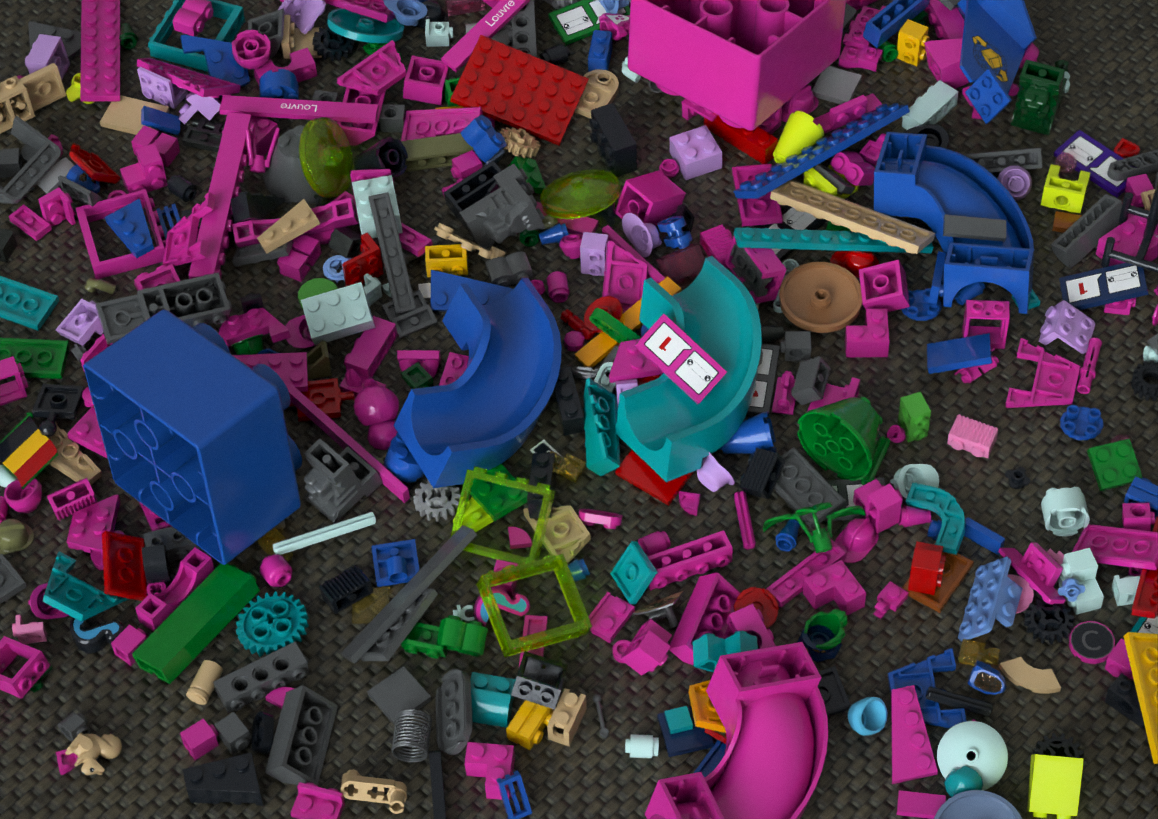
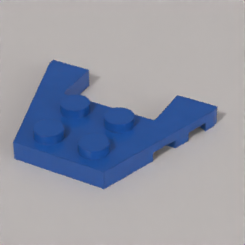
M181 35L180 39L184 54L204 52L209 76L239 84L241 87L249 84L248 70L240 66L234 59L231 42Z
M953 648L944 650V653L940 655L929 656L927 660L920 663H912L888 673L890 695L893 689L915 686L925 724L952 728L959 723L967 721L964 708L940 710L938 702L926 699L927 689L930 686L936 688L934 672L955 671L956 663Z

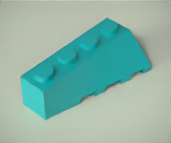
M588 378L585 382L583 397L586 466L601 477L620 467L619 436L615 433L618 413L617 399L614 394Z

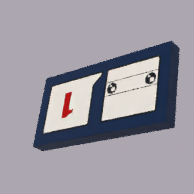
M1121 263L1059 278L1063 300L1078 310L1149 295L1144 268L1129 263Z

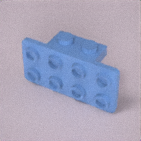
M1009 557L981 565L976 570L969 600L965 607V614L959 627L958 639L963 642L989 633L993 628L995 619L1005 627L1013 625L1023 588L1007 576L1011 564Z

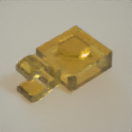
M555 453L557 474L576 483L586 467V462L568 453L565 457Z
M963 639L958 663L974 666L978 660L998 665L1000 650L997 648L985 649V643Z

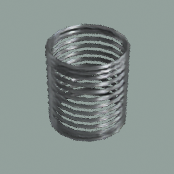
M415 709L403 710L396 715L391 749L394 757L405 762H420L427 758L432 726L431 716ZM402 716H417V717H421V718L425 719L426 721H424V720H422V719H420V718H415V717H403V718H400V717H402ZM403 719H415V720L422 721V722L426 723L427 725H425V724H423V723H421V722H418V721H413V720H405V721H400V720H403ZM404 722H413V723H418V724H420V725H416V724H404ZM401 746H405V747H418V749H409V748H404V747H401ZM398 748H401V749H404V750H409V751H418V750H423V751H419V752H406V751L400 750V749H398ZM396 750H398L399 752H402V753H406V754H419V753H423V754H420V755H404V754L398 753Z

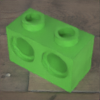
M917 392L901 397L898 425L905 430L907 441H918L927 437L931 410L922 393Z

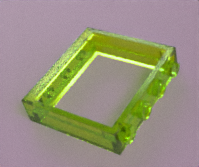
M475 466L474 470L467 469L451 537L463 524L474 478L544 495L529 557L472 542L463 550L498 560L518 563V565L529 568H537L555 491L550 490L551 485L538 482L537 486L529 484L528 479L516 477V481L507 479L508 474L495 472V475L486 474L487 469Z
M550 554L538 561L531 559L516 567L508 565L497 572L489 570L488 573L481 575L476 584L504 658L584 636L592 627L564 554L551 556ZM554 570L574 623L511 640L491 587Z

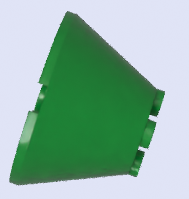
M850 397L805 412L798 420L799 430L797 434L804 450L818 466L825 471L828 469L838 474L837 477L840 479L857 481L863 479L871 470L879 429L883 419L877 414L866 397Z

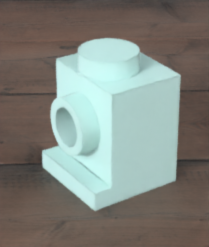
M426 19V46H450V38H453V27L449 26V22H430V19Z
M1119 575L1114 576L1111 588L1117 606L1133 604L1140 576H1126L1121 579Z

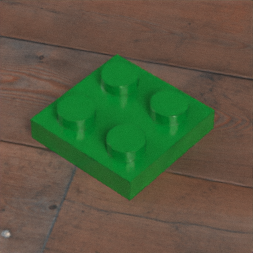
M1130 439L1092 447L1087 450L1100 491L1129 485L1133 482L1135 476L1143 478Z

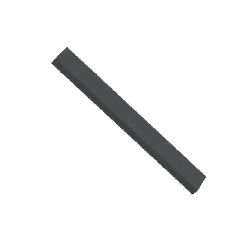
M462 525L341 652V655L354 664L357 663L476 537V532Z

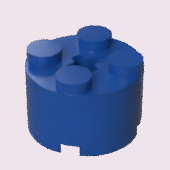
M278 69V72H272L270 70L261 76L259 84L260 97L299 100L297 77L291 71Z
M397 433L388 448L384 459V467L389 469L400 481L415 482L418 478H423L425 474Z

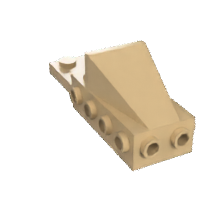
M55 63L21 79H18L15 75L0 83V134L12 128L16 116L23 121H27L35 117L34 111L66 96L61 76Z

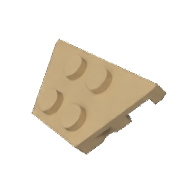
M571 505L553 507L552 518H530L528 508L523 509L524 516L560 570L591 540L589 531Z

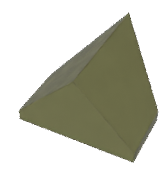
M324 340L307 354L308 380L332 376L327 343Z

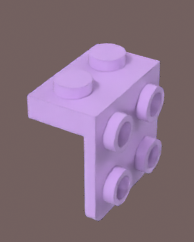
M284 0L278 10L284 9V15H290L291 21L296 24L301 33L307 34L314 27L318 16L323 14L326 3L324 0Z
M1065 300L1054 307H1049L1045 313V322L1040 329L1039 342L1047 345L1059 338L1079 353H1086L1089 339L1092 338L1095 328L1094 320Z

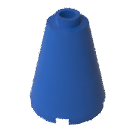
M768 411L743 421L737 432L718 450H722L724 454H754L755 449L759 448L777 453V447L772 448L774 447L773 442H776L771 418L766 419L769 415Z

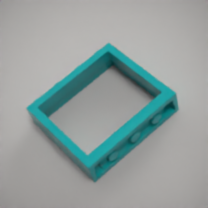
M174 0L171 8L166 11L162 22L157 25L155 33L149 38L148 48L151 57L208 72L205 55L198 53L184 54L183 49L165 45L174 30V16L185 2V0ZM208 0L211 1L214 10L213 16L227 20L215 40L232 43L245 22L243 7L218 0Z

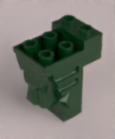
M1026 59L1020 75V88L1017 94L1018 98L1011 126L1049 136L1065 93L1067 81L1064 78L1065 69Z

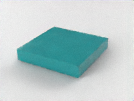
M631 541L610 574L629 604L636 605L657 574V570L639 543Z

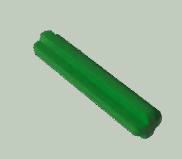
M884 436L879 438L871 470L861 479L860 483L862 485L874 480L889 448V438Z

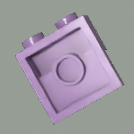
M81 299L56 328V331L61 336L82 346L90 340L94 332L101 335L103 330L96 310V303L92 300L88 302Z

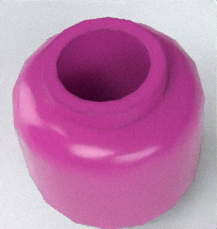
M270 555L263 559L260 566V574L270 586L283 587L291 580L292 567L282 555Z

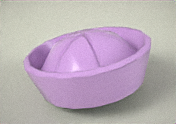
M1020 166L1004 168L997 178L1015 201L1025 198L1032 187V179L1029 172Z

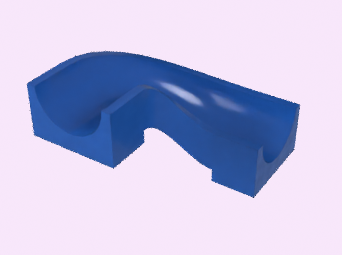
M886 132L874 170V211L888 216L921 219L935 233L942 251L946 253L943 307H952L955 295L963 287L976 282H990L1008 290L1017 302L1019 313L1027 314L1033 284L1034 245L1027 221L1008 190L996 177L974 160L952 150L927 145L926 134ZM944 215L1006 220V240L1002 242L943 236Z
M521 278L520 282L509 294L487 305H481L468 284L459 285L442 322L460 349L469 350L466 371L455 382L448 385L411 389L393 425L433 488L469 483L474 474L488 471L510 458L524 444L533 431L553 393L561 365L562 346L560 332L551 310L529 278Z

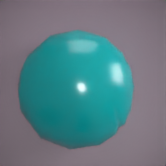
M963 766L958 770L953 769L944 781L946 792L950 797L964 791L982 790L983 788L982 777L968 766Z

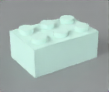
M392 175L352 182L361 234L363 235L368 232L371 238H377L368 196L389 192L398 234L403 233Z
M361 282L301 300L310 336L315 346L323 340L329 342L375 328L365 289Z

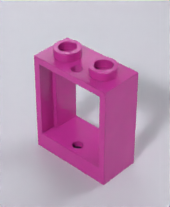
M966 300L962 338L990 333L991 348L1005 349L1010 319L1009 301ZM971 319L1001 320L1000 327L970 326Z
M14 356L0 360V380L11 376L15 377V380L0 385V406L27 397L25 388H28L25 376H22L25 374L21 363L16 364Z
M4 636L0 640V690L22 699L50 667V664L42 651ZM17 655L29 659L12 679L1 675Z

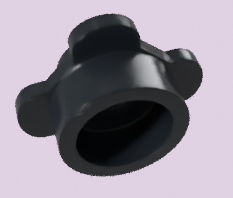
M1018 467L1016 470H1007L1005 472V477L1008 478V484L1011 488L1021 489L1025 485L1030 484V478L1026 476L1025 468Z

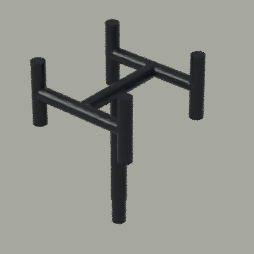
M1157 183L1150 211L1132 206V193L1127 192L1124 196L1119 222H1125L1129 213L1147 219L1143 240L1136 257L1113 250L1115 239L1108 237L1101 261L1103 268L1108 267L1111 258L1158 273L1157 263L1144 260L1158 224Z

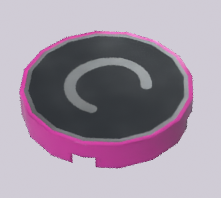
M1082 622L1075 626L1070 633L1069 648L1071 653L1075 657L1080 658L1082 662L1098 664L1106 661L1115 648V638L1112 631L1099 622Z

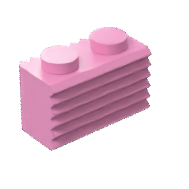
M959 414L948 434L947 444L956 450L971 452L975 457L989 458L997 440L998 428Z

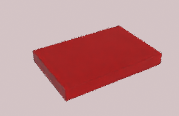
M633 450L625 457L620 467L615 470V474L668 506L693 474L691 472L665 482Z
M110 531L102 533L105 594L143 601L147 597V580L141 549L145 547L143 538Z

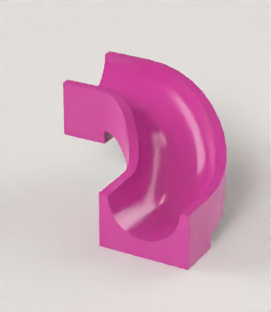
M803 642L720 656L706 692L726 731L727 741L724 757L706 777H703L701 772L658 780L645 812L647 819H801L821 775L828 744V717L824 700L818 688L822 677Z

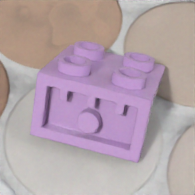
M142 67L137 69L142 93L146 98L153 99L164 106L175 109L188 95L186 89L177 87V85L171 83V80Z

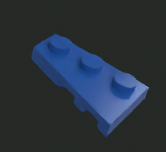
M140 198L105 217L106 223L136 258L154 249Z

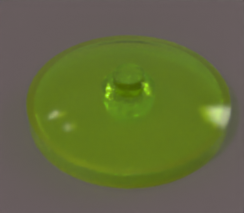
M321 117L310 120L303 128L299 143V155L303 173L309 185L317 194L325 198L338 197L347 191L351 184L353 156L348 138L339 124L330 118Z
M596 169L582 170L564 175L551 182L542 191L540 201L543 211L554 218H582L598 213L613 204L619 197L621 188L618 178L611 172Z

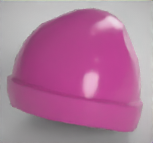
M34 478L22 489L19 480L16 479L6 487L4 492L5 500L13 510L24 514L31 513L38 507L42 499V485Z

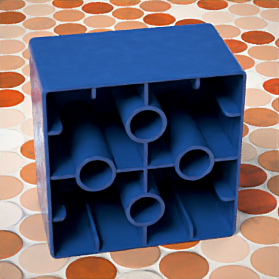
M163 309L83 365L114 482L221 564L226 565L300 508L301 500L295 472L302 466V456L297 445L287 433L283 412L291 403L288 388L280 376L269 366L256 364L250 368L231 355L224 339L211 326L205 323H198L191 327L168 310Z

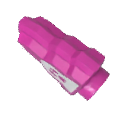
M603 13L602 16H599L600 30L611 31L612 38L615 41L621 40L622 37L629 34L630 15Z

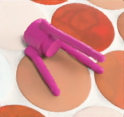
M276 128L266 160H264V156L257 155L256 139H252L251 143L250 130H246L250 172L265 173L266 167H270V160L280 128Z

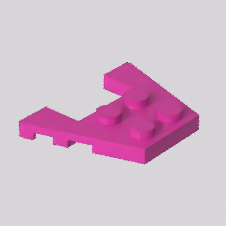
M208 192L204 196L206 200L201 205L197 203L192 208V214L188 218L184 216L167 232L163 265L173 264V266H178L206 258L208 242L201 239L196 243V238L199 233V219L214 209L215 195Z
M263 307L251 309L241 315L230 316L228 320L222 323L219 330V335L224 339L228 348L241 340L260 334L270 333L273 343L291 337L289 329Z
M1021 338L1016 358L1038 362L1034 384L1031 392L1009 387L1005 407L1018 408L1072 404L1080 366L1057 354L1053 356L1045 352L1044 348L1038 345L1034 347L1028 344V340Z

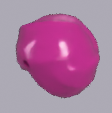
M366 386L358 393L354 400L355 415L363 426L395 419L398 414V397L391 390L383 386Z

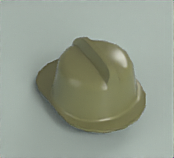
M6 519L0 523V555L24 550L33 542L34 533L28 525L17 519Z

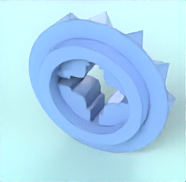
M342 255L330 257L323 265L324 276L328 280H335L336 283L341 280L345 281L343 270L339 273L336 270L351 258H345Z

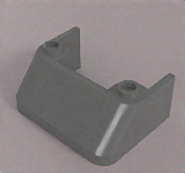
M18 116L14 118L11 134L26 144L21 151V157L26 164L4 188L0 186V203L17 204L21 202L57 163L61 154L60 148Z

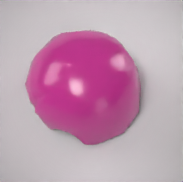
M392 419L370 425L367 436L369 444L375 449L387 450L392 439L398 433L393 426L395 420Z

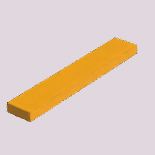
M668 276L659 283L671 296L682 291ZM642 298L625 311L619 320L633 332H636L643 325L639 321ZM601 332L575 353V357L584 366L593 368L610 353L615 345L618 346L620 343L605 332Z

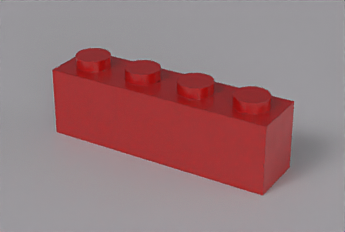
M717 115L713 122L704 118V125L707 126L709 131L761 164H767L774 158L773 152L778 139L763 129L757 127L749 131L745 128H735L724 123L719 115Z

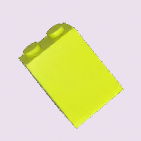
M1038 754L1031 755L1027 811L1033 812V817L1047 818V813L1057 814L1056 819H1071V816H1077L1083 759Z

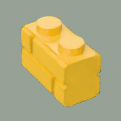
M525 700L506 728L508 740L531 750L534 744L538 745L542 740L544 734L542 731L548 725L554 712L553 709Z

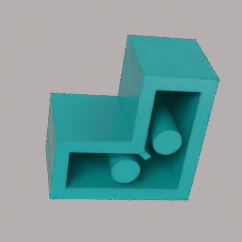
M737 631L726 639L716 637L711 633L703 634L702 637L693 641L694 667L714 672L721 655L757 650V636L750 635L746 631Z

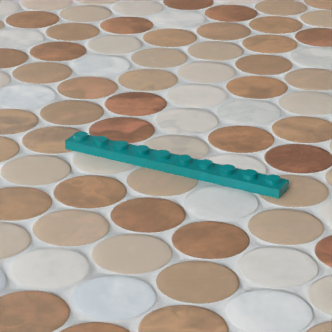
M746 227L735 228L733 233L738 248L908 253L903 248L889 246L884 241L869 238L868 235L852 231ZM932 242L919 253H932L934 248Z

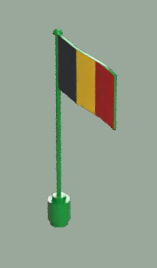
M27 412V416L0 441V460L19 480L22 489L59 455L53 442L47 436L40 433V430L32 420V412Z

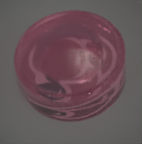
M1061 153L1056 158L1055 165L1061 166L1060 172L1071 173L1076 168L1077 161L1072 154Z

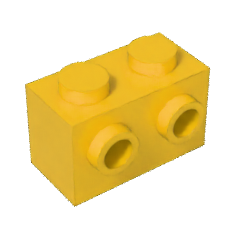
M907 19L899 30L897 59L914 66H918L921 60L924 61L926 59L924 42L930 39V36H928L929 27Z
M461 244L425 246L427 277H431V270L457 276L468 275L467 250L460 247Z

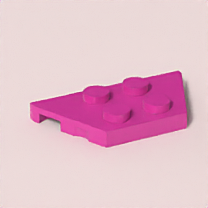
M393 40L338 77L337 84L378 96L406 76V69L404 64L401 63L399 53L396 51L395 42Z
M613 241L607 242L602 297L612 296L617 298L622 304L623 314L642 298L648 265L642 260L635 258L627 250L617 246Z
M640 339L624 341L620 343L609 374V382L614 383L615 381L660 375L663 372L634 346Z
M118 494L73 513L66 541L69 548L83 550L87 553H92L93 550L99 551L103 556L102 533L104 531L114 532L120 506Z

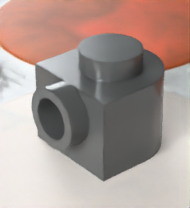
M72 712L58 724L61 732L71 742L74 741L80 732L90 734V729L86 725L88 721L81 713L76 714Z

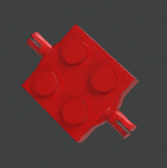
M338 378L308 381V391L301 392L329 418L341 417L340 407L342 401L355 400L354 391L341 392ZM295 406L299 422L311 420Z

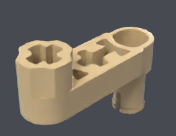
M354 769L343 774L340 789L343 796L347 799L389 804L390 811L395 814L403 812L408 791L407 786L403 782L364 777ZM373 787H377V793H372ZM385 787L388 788L387 795H384Z

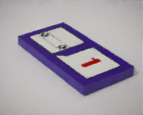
M1078 130L1054 151V157L1060 161L1061 159L1067 160L1062 162L1068 166L1069 164L1075 165L1073 169L1078 173L1081 170L1091 172L1089 180L1116 198L1125 191L1127 179L1114 181L1107 175L1110 164L1124 158L1081 130Z

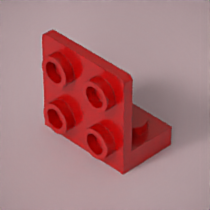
M368 232L360 236L362 254L342 264L346 286L359 282L362 285L365 284L364 275L366 273L376 278L384 274L380 248Z

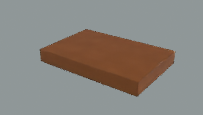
M942 552V555H946L941 587H936L935 595L909 591V578L902 589L909 592V597L941 613L974 564V561L959 553L956 555Z

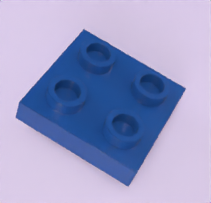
M415 539L371 546L377 587L408 583L419 571Z

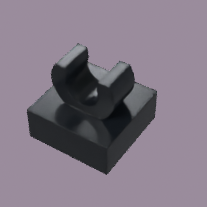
M685 204L679 205L676 213H673L671 217L683 216L686 225L682 227V230L691 232L695 216Z
M250 293L240 298L243 313H247L251 309L264 308L260 293L255 295Z

